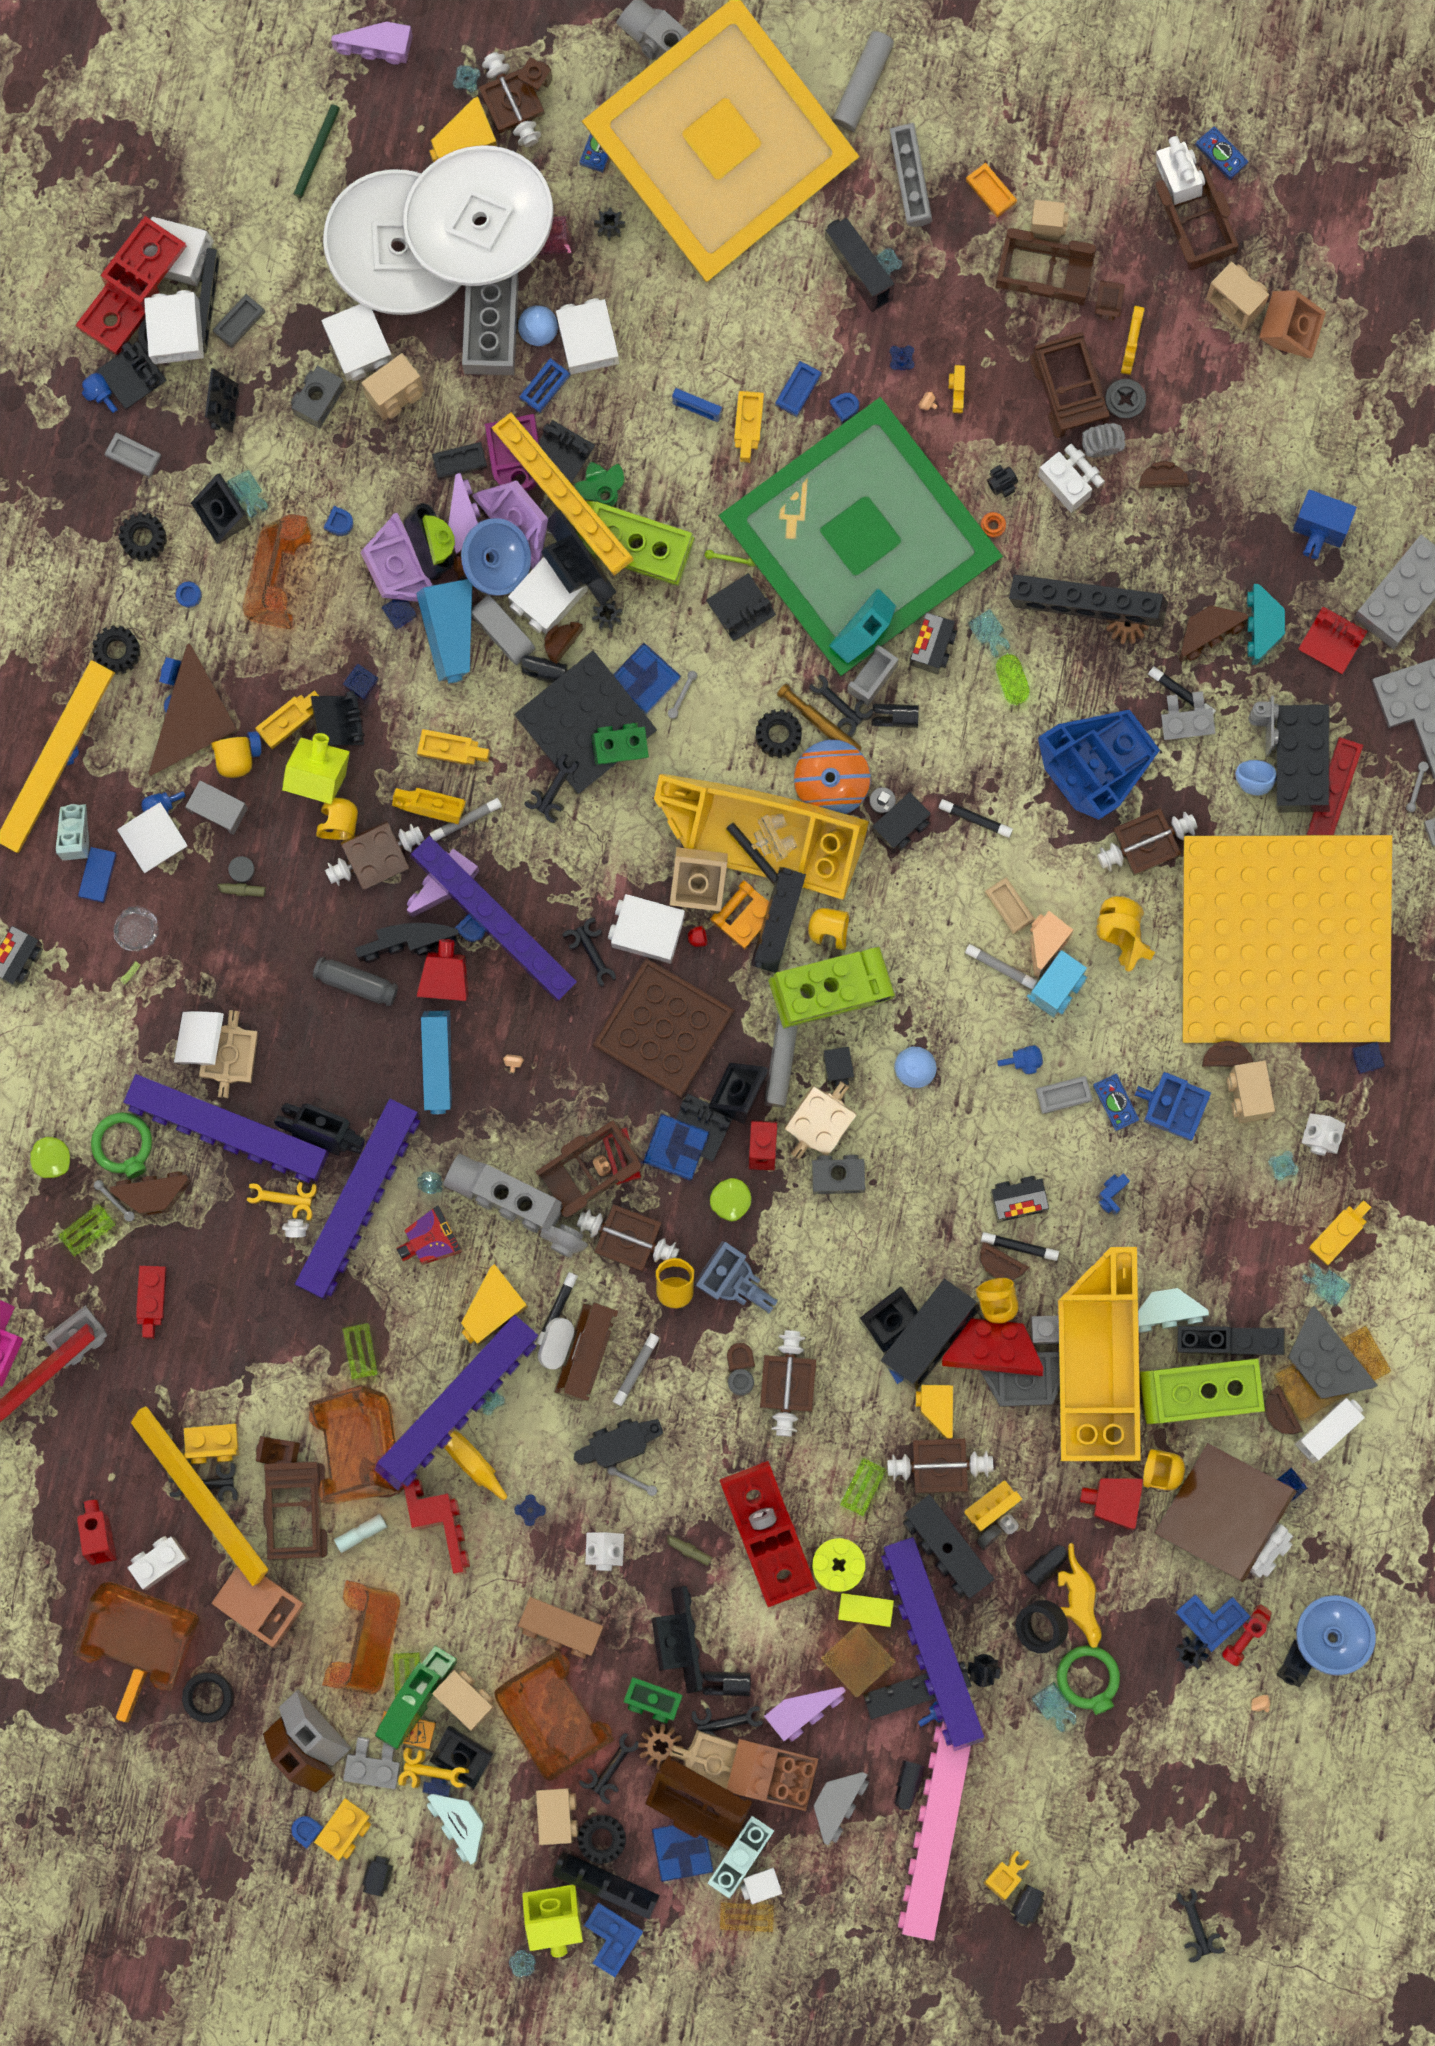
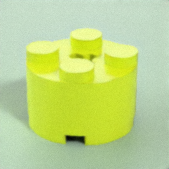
M843 1538L826 1541L817 1549L812 1562L814 1577L823 1588L832 1592H846L853 1589L861 1581L865 1572V1558L861 1549L852 1541ZM843 1559L846 1562L843 1566L845 1571H834L832 1569L834 1566L833 1560L841 1561Z

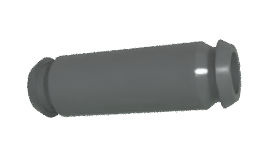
M326 957L318 959L313 971V978L316 981L320 979L326 985L378 1004L385 1003L386 1006L393 1004L398 992V985L395 982L391 984L385 978L333 959L326 960Z

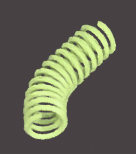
M134 961L135 963L132 964L131 969L121 977V982L123 981V984H126L141 964Z

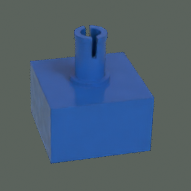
M1309 489L1292 530L1309 537L1303 554L1309 557L1312 548H1314L1311 559H1318L1324 542L1340 548L1357 507Z

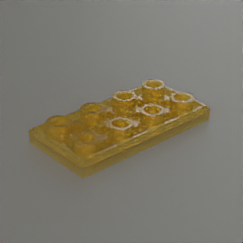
M1367 1326L1341 1339L1374 1381L1392 1372ZM1293 1365L1274 1375L1299 1421L1349 1395L1344 1394L1320 1399Z

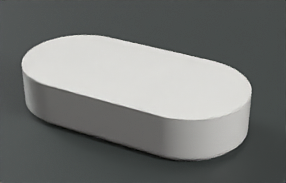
M555 1318L549 1322L538 1352V1360L543 1367L557 1369L564 1363L574 1335V1327L569 1320Z

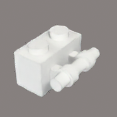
M1177 136L1171 137L1169 139L1170 147L1156 151V165L1167 186L1173 205L1202 196V186L1205 185V179L1202 171H1197L1195 167L1196 158L1193 150H1188L1186 143H1180Z
M1070 444L1064 450L1070 458L1066 460L1058 452L1040 467L1038 476L1072 513L1090 498L1092 488L1088 484L1091 481L1097 488L1105 481L1099 475L1100 471L1095 466L1092 467L1084 458L1085 454L1081 450H1077L1073 444ZM1076 464L1085 473L1083 477L1073 468Z
M1277 1524L1250 1571L1256 1578H1261L1262 1575L1267 1577L1276 1566L1273 1563L1279 1554L1284 1556L1293 1545L1289 1542L1293 1536L1288 1533L1287 1528Z

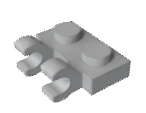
M1203 691L1192 692L1193 711L1179 712L1177 694L1167 696L1169 714H1161L1164 740L1215 734L1213 709H1205Z
M359 1736L356 1745V1755L347 1754L343 1781L396 1789L401 1762L393 1761L395 1749L384 1742L382 1759L367 1757L370 1738Z

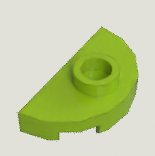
M425 515L423 517L425 532L433 565L443 563L451 555L455 546V538L451 528L443 520L435 516Z

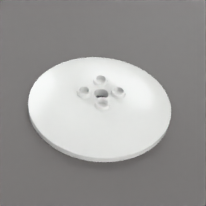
M496 146L466 147L441 157L418 177L405 203L403 215L404 232L415 258L434 276L453 284L465 286L492 284L520 272L540 253L552 227L553 200L547 182L541 172L522 155ZM483 216L487 218L483 225L474 224L478 217Z
M394 169L368 174L344 189L334 201L327 215L323 233V247L330 272L336 282L350 297L375 311L393 315L421 313L439 306L461 287V285L444 281L427 271L415 258L406 240L403 225L405 203L412 186L421 173ZM395 241H400L405 245V249L397 252L392 249L391 244Z

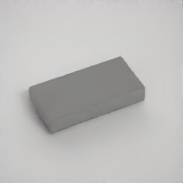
M117 432L104 454L107 458L148 478H151L162 457L160 453Z
M1086 1076L1036 1088L1042 1115L1093 1101Z

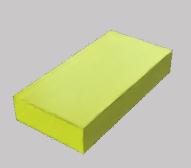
M841 1593L838 1620L890 1627L894 1600Z

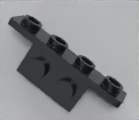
M555 511L548 518L547 528L557 542L545 547L541 553L569 594L588 586L600 605L607 603L616 594V590L562 511Z
M680 1586L671 1589L675 1615L651 1619L659 1671L683 1667L687 1693L703 1691L704 1678L699 1668L698 1659L700 1652L695 1642L694 1632L696 1626L690 1609L691 1595L688 1592L687 1586Z

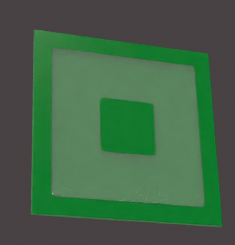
M881 397L718 515L840 677L874 653L877 645L881 647L923 617L926 612L931 611L1003 558L996 546ZM880 589L896 605L891 622L873 645L852 661L846 663L829 645L874 591Z

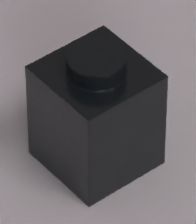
M849 1047L824 1050L823 1056L828 1085L834 1084V1087L837 1088L840 1081L846 1085H849V1081H854Z

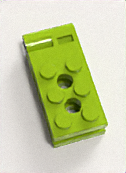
M586 501L633 557L634 561L624 569L679 586L695 541L693 533L599 502ZM576 531L577 535L583 541V544L586 546L592 557L596 560L601 561L600 558L595 554V552L590 548V546ZM643 540V545L640 548H632L634 541ZM659 548H667L665 555L660 557L655 555Z
M880 947L776 972L773 975L774 977L768 980L783 1029L878 1005L895 997ZM824 985L828 986L831 992L827 991ZM800 991L804 992L807 998H804Z
M1257 1358L1140 1372L1146 1424L1265 1411L1259 1359ZM1233 1380H1237L1241 1384V1391L1237 1395H1231L1228 1392V1384ZM1206 1383H1211L1215 1387V1394L1211 1398H1205L1201 1393V1389Z

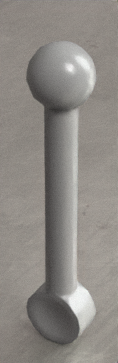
M695 671L688 673V680L674 707L668 711L669 718L675 719L678 717L677 710L692 681L697 678Z
M1421 762L1418 765L1419 774L1411 801L1406 805L1408 812L1416 810L1415 802L1424 772L1429 768L1426 762Z
M95 1181L94 1188L104 1193L124 1214L126 1221H133L135 1214L127 1211L104 1187L103 1181Z
M614 1465L607 1468L609 1475H616L646 1490L650 1496L656 1495L657 1488L655 1486H648L618 1471Z

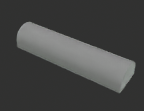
M878 31L871 32L832 118L834 124L855 132L894 46L893 39L888 35Z
M910 123L889 128L907 224L911 227L927 225L932 222V214L915 124Z
M779 1014L777 1015L764 1104L765 1106L785 1108L798 1025L783 1029Z

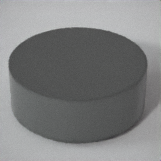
M239 856L230 862L228 871L234 881L246 883L253 878L255 867L249 858Z
M737 1369L730 1374L728 1387L735 1395L744 1396L753 1389L754 1379L749 1371Z
M992 1525L980 1536L977 1544L985 1550L1001 1535L1002 1531L996 1525Z

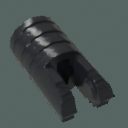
M525 655L521 658V673L523 675L525 674L552 684L568 671V664H562L561 662L556 664L546 658L542 659L531 655Z
M873 704V711L875 713L893 714V717H874L872 719L873 726L918 728L919 705Z
M1056 1545L1045 1555L1042 1554L1039 1559L1035 1560L1023 1572L1038 1590L1058 1572L1057 1569L1068 1559L1065 1546Z
M703 1672V1678L707 1681L724 1682L723 1686H705L703 1688L704 1695L750 1697L751 1673Z
M903 1760L898 1782L896 1783V1786H898L895 1794L896 1798L894 1799L895 1806L899 1809L910 1810L912 1808V1802H914L916 1792H919V1786L921 1785V1779L923 1778L926 1766Z

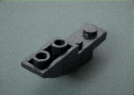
M405 923L376 930L379 940L356 947L355 951L359 961H365V963L377 961L380 959L379 955L388 952L390 955L398 954L404 951L406 946H409L412 955L417 953V956H423L432 952L431 948L439 946L440 939L454 940V944H456V940L460 939L458 929L445 925Z
M1178 1326L1177 1352L1236 1356L1285 1355V1329Z

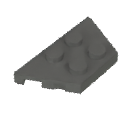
M1313 1306L1309 1310L1294 1346L1288 1355L1289 1361L1320 1399L1377 1387L1376 1382L1316 1307Z
M1037 1352L1043 1365V1376L980 1370L999 1407L1052 1405L1060 1389L1059 1352Z

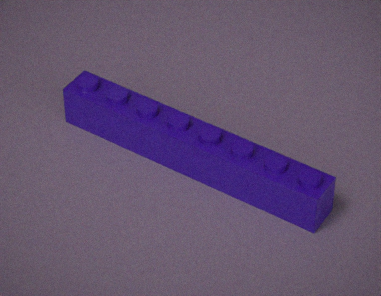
M430 836L411 853L410 857L555 1001L560 1000L577 982Z
M135 1074L123 1102L129 1107L128 1111L142 1117L143 1113L153 1116V1122L163 1126L171 1123L177 1126L175 1130L188 1136H190L191 1132L201 1135L199 1140L214 1145L216 1141L223 1144V1149L230 1153L238 1155L239 1151L248 1154L247 1159L258 1164H262L263 1161L272 1164L271 1169L283 1174L287 1170L296 1174V1179L308 1184L310 1180L318 1182L329 1155L325 1149Z
M389 1099L295 1283L297 1287L323 1300H326L327 1296L332 1297L338 1286V1283L335 1282L340 1272H345L350 1262V1259L347 1257L351 1249L356 1250L362 1236L359 1233L362 1227L369 1225L374 1215L371 1210L375 1202L379 1204L385 1194V1190L382 1188L386 1180H392L397 1170V1166L394 1165L398 1157H403L408 1149L409 1144L406 1141L410 1133L415 1134L421 1121L418 1120V1112Z
M514 1315L377 1462L374 1470L397 1490L403 1485L408 1487L418 1476L415 1472L421 1466L426 1468L435 1458L433 1455L438 1447L444 1449L452 1439L450 1434L455 1429L460 1431L469 1421L467 1416L472 1410L477 1413L486 1403L484 1397L489 1392L494 1394L504 1383L501 1379L506 1374L511 1376L520 1366L518 1361L523 1355L529 1357L537 1347L535 1341L538 1334Z
M914 1537L885 1546V1555L881 1556L885 1571H891L893 1580H890L889 1583L894 1596L899 1594L902 1604L898 1605L902 1620L908 1619L911 1628L907 1630L911 1645L916 1644L920 1653L915 1655L920 1671L926 1670L928 1679L924 1680L929 1696L933 1694L935 1696L937 1704L933 1705L936 1717L938 1721L943 1720L946 1730H943L942 1734L946 1745H952L953 1750L957 1751L983 1742V1731Z

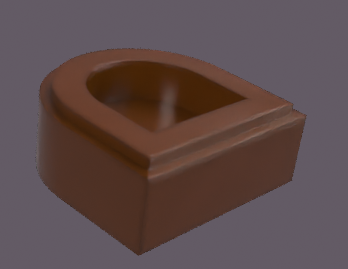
M736 1343L729 1348L727 1352L729 1371L755 1367L752 1349L747 1344Z

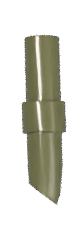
M243 883L217 884L221 893L236 894V896L244 897L246 895L265 897L266 887L250 886Z
M667 1535L668 1545L682 1552L683 1555L709 1566L713 1557L696 1549V1546L690 1543H685L678 1538Z

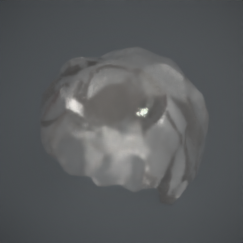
M139 905L128 907L116 919L113 927L114 938L124 950L136 952L147 949L155 943L159 935L158 919L147 908L140 907Z

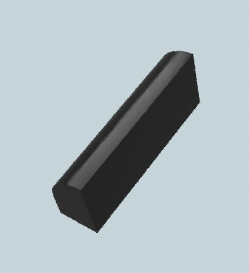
M944 1278L882 1357L881 1362L917 1391L971 1318H974L980 1310L978 1302Z

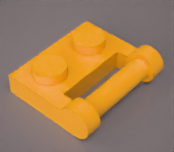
M743 880L738 886L739 890L718 914H713L710 920L745 950L761 931L769 901ZM746 896H749L752 899L750 904L731 925L726 923L725 920Z

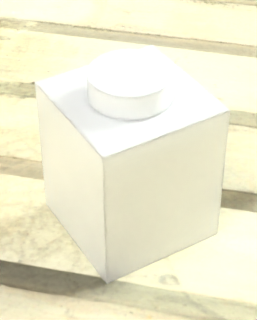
M774 1867L744 1877L745 1883L740 1885L744 1899H750L752 1904L782 1894Z

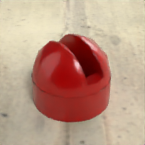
M704 926L694 927L688 932V942L692 946H707V935Z

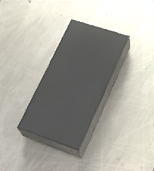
M245 294L212 331L230 348H233L263 316L265 309Z

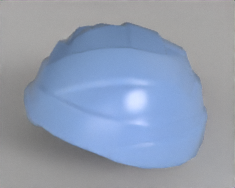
M532 306L524 310L520 315L518 331L527 343L534 346H544L550 343L556 336L558 322L554 313L547 307Z
M1260 760L1242 762L1235 772L1236 780L1243 791L1255 796L1269 793L1277 780L1276 769L1271 764Z
M921 1047L906 1048L899 1053L894 1063L896 1076L903 1084L909 1087H924L930 1084L936 1075L937 1067L933 1055Z

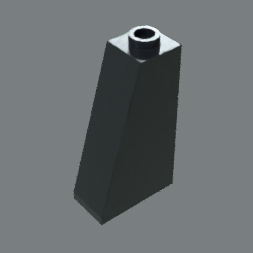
M848 218L841 221L837 219L831 222L825 230V239L871 313L891 302L894 295V282Z

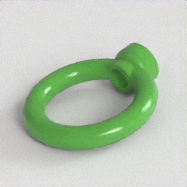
M124 1112L111 1114L104 1118L96 1126L91 1138V1150L96 1162L107 1171L125 1173L128 1179L139 1177L147 1171L144 1162L147 1160L152 1148V1135L147 1124L140 1117ZM117 1123L133 1125L140 1132L142 1138V1146L137 1156L127 1159L124 1163L112 1162L104 1155L101 1148L104 1133L109 1127Z
M1090 1645L1079 1646L1070 1650L1060 1661L1057 1669V1684L1061 1694L1068 1702L1079 1708L1092 1709L1096 1716L1114 1707L1111 1699L1119 1688L1120 1672L1116 1661L1107 1651L1099 1647L1092 1648ZM1083 1656H1093L1100 1659L1109 1671L1108 1687L1103 1693L1093 1698H1083L1076 1695L1071 1690L1067 1680L1070 1665L1076 1659Z

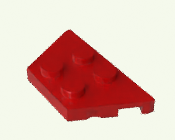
M971 1318L942 1357V1366L1043 1376V1365L1023 1323H992L988 1320Z

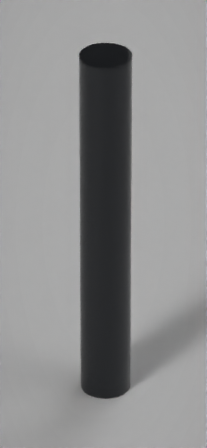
M734 822L731 823L726 830L774 885L778 873Z

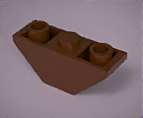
M1212 605L1188 619L1179 660L1181 663L1187 659L1191 662L1203 654L1201 651L1210 646L1213 649L1224 642L1223 637L1231 633L1234 636L1246 628L1245 624L1249 617L1246 613Z
M179 1171L168 1173L167 1178L157 1179V1176L142 1177V1182L131 1183V1180H121L116 1182V1186L109 1188L114 1196L140 1215L149 1216L169 1212L191 1181L187 1174L183 1175V1172Z
M282 1716L263 1733L271 1761L289 1781L317 1793L335 1776L324 1762L306 1755L287 1734Z

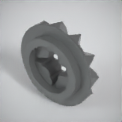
M1118 380L1111 384L1106 392V405L1110 413L1118 416L1119 419H1131L1140 414L1146 403L1144 389L1134 380ZM1133 393L1130 398L1131 405L1124 403L1123 405L1121 404L1119 406V403L1121 401V397L1119 395H1123L1126 397L1127 395Z

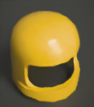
M234 737L211 743L212 750L215 753L216 768L220 775L226 778H238L250 772L252 769V755L249 738Z
M334 798L332 804L324 803L321 812L328 816V820L326 823L317 826L316 836L331 840H347L354 837L358 818L356 805L344 798ZM327 829H334L333 832L324 831Z
M829 908L815 910L811 915L808 925L810 939L820 945L824 935H832L836 938V949L845 951L849 912Z
M670 1258L663 1261L656 1270L657 1297L666 1307L675 1309L684 1307L693 1298L694 1269L688 1262L679 1258ZM681 1267L689 1272L690 1281L680 1277H671L661 1281L659 1276L661 1271L666 1268Z
M995 1278L982 1283L976 1288V1295L979 1298L981 1310L986 1320L992 1323H1005L1017 1315L1019 1303L1015 1286L1011 1279Z
M1150 1449L1144 1468L1143 1487L1168 1491L1177 1489L1181 1485L1185 1474L1183 1459L1174 1453Z

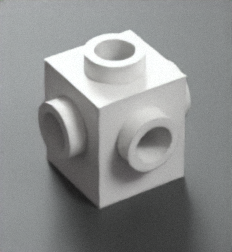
M1310 1114L1302 1144L1310 1147V1152L1317 1155L1325 1156L1326 1152L1337 1154L1345 1124L1331 1116Z
M587 1533L585 1564L596 1565V1570L612 1571V1566H623L624 1534Z

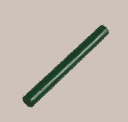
M330 105L293 195L298 198H302L336 120L340 107L337 105Z

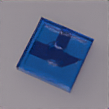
M645 643L613 674L645 714H648L681 679V675Z
M661 1113L643 1163L692 1181L710 1132Z
M674 1825L652 1829L661 1882L714 1872L708 1839L701 1835L694 1838L677 1829Z

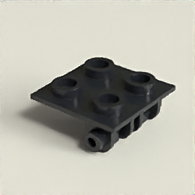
M138 341L134 344L130 342L125 343L122 346L123 352L97 369V372L104 377L110 389L125 409H128L167 381L150 357L143 351Z
M211 368L205 417L209 419L210 429L220 430L222 427L229 432H233V425L236 421L235 409L239 397V384L214 368Z
M552 420L550 424L547 423L543 428L542 432L544 434L539 440L540 447L572 484L595 445Z
M749 573L706 599L733 642L776 616L771 607L770 600L764 597Z
M355 691L346 692L345 696H311L316 734L322 733L329 737L328 746L364 745L363 737L365 733L362 732L361 711L358 708L357 702L359 696L355 694Z
M687 1094L680 1106L676 1120L708 1132L702 1150L687 1145L685 1140L690 1127L677 1123L670 1143L713 1162L733 1119L728 1118L727 1115L724 1116L715 1112L714 1109L708 1108L710 1103Z

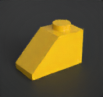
M921 1385V1391H916L915 1406L920 1407V1413L945 1439H952L953 1385Z

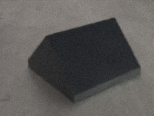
M220 473L216 474L191 502L217 544L251 525L247 514Z
M729 1063L708 1108L714 1109L715 1112L724 1116L727 1115L728 1118L745 1125L765 1083L768 1069L764 1066Z
M900 1286L861 1316L859 1322L884 1353L893 1345L918 1313V1310L905 1290Z
M448 1726L429 1762L439 1768L454 1770L457 1767L467 1768L469 1773H460L458 1780L475 1789L496 1753L456 1728Z

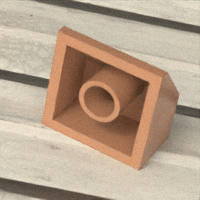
M1296 290L1273 291L1259 338L1275 349L1305 358H1312L1326 311Z

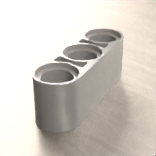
M487 595L471 609L473 619L516 666L521 662V658L525 655H530L536 649L528 637L490 595Z

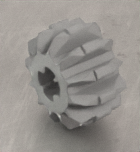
M1115 423L1090 427L1089 430L1083 432L1082 445L1086 455L1089 457L1102 458L1117 454L1125 448L1124 431L1122 426Z

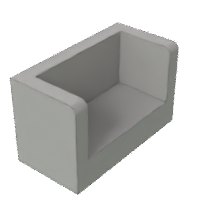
M877 645L873 656L853 682L851 681L848 684L847 692L859 701L863 700L864 704L869 706L897 668L898 658Z
M199 781L185 807L189 813H196L226 828L233 835L248 809L244 802L202 781Z

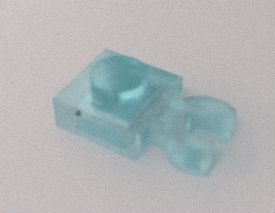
M249 470L226 482L239 504L244 502L247 504V513L251 518L258 514L254 506H258L262 512L268 509L266 501L257 496L262 490Z
M990 609L968 623L981 645L987 642L990 643V652L995 658L999 656L995 648L997 645L1001 644L1006 650L1010 649L1008 640L999 636L1004 632V629Z
M1311 1263L1309 1267L1315 1271V1277L1309 1278L1303 1274L1302 1280L1308 1284H1316L1317 1288L1314 1293L1336 1307L1351 1285L1331 1270L1326 1275H1323L1320 1267L1317 1264Z
M1054 1682L1032 1696L1033 1702L1047 1720L1053 1716L1055 1717L1056 1727L1059 1731H1065L1066 1727L1062 1723V1720L1065 1718L1069 1719L1073 1725L1076 1724L1077 1719L1074 1713L1065 1710L1069 1706L1068 1700Z

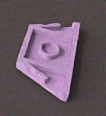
M517 480L473 494L472 497L490 519L500 518L508 520L523 532L530 547V568L533 569L542 559L541 551L544 547L548 523L546 515Z
M398 513L393 514L373 539L363 548L361 555L382 598L418 602L416 593L424 587L433 585L422 571Z

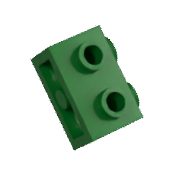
M638 723L622 725L623 730L613 731L612 726L597 728L598 733L592 734L595 764L601 765L649 758L645 727H638Z
M632 1677L624 1703L629 1704L628 1710L643 1714L644 1710L654 1713L652 1719L667 1724L669 1719L675 1720L683 1695Z

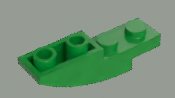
M435 1645L424 1661L417 1664L384 1716L375 1737L398 1750L427 1710V1704L433 1697L432 1693L442 1684L457 1664V1658Z

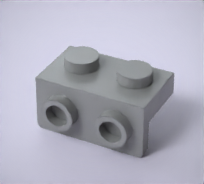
M86 1305L44 1337L45 1341L55 1352L86 1323L93 1329L95 1339L69 1361L65 1367L80 1362L84 1357V1353L91 1348H98L104 1343L107 1336L104 1327Z

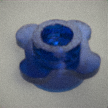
M907 345L902 348L892 346L889 353L892 355L891 369L911 370L914 368L915 362L912 360L914 348Z
M529 1494L521 1505L515 1506L514 1512L524 1519V1523L527 1526H533L539 1516L545 1515L546 1508L543 1505H539L534 1495ZM528 1508H532L533 1511L529 1513Z

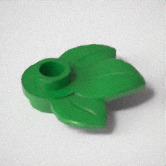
M590 462L586 470V480L575 483L576 490L584 500L599 502L613 507L618 500L617 491L624 484V472L619 464L612 466L606 471L600 465ZM604 493H608L610 495V498L608 500L601 499V495Z

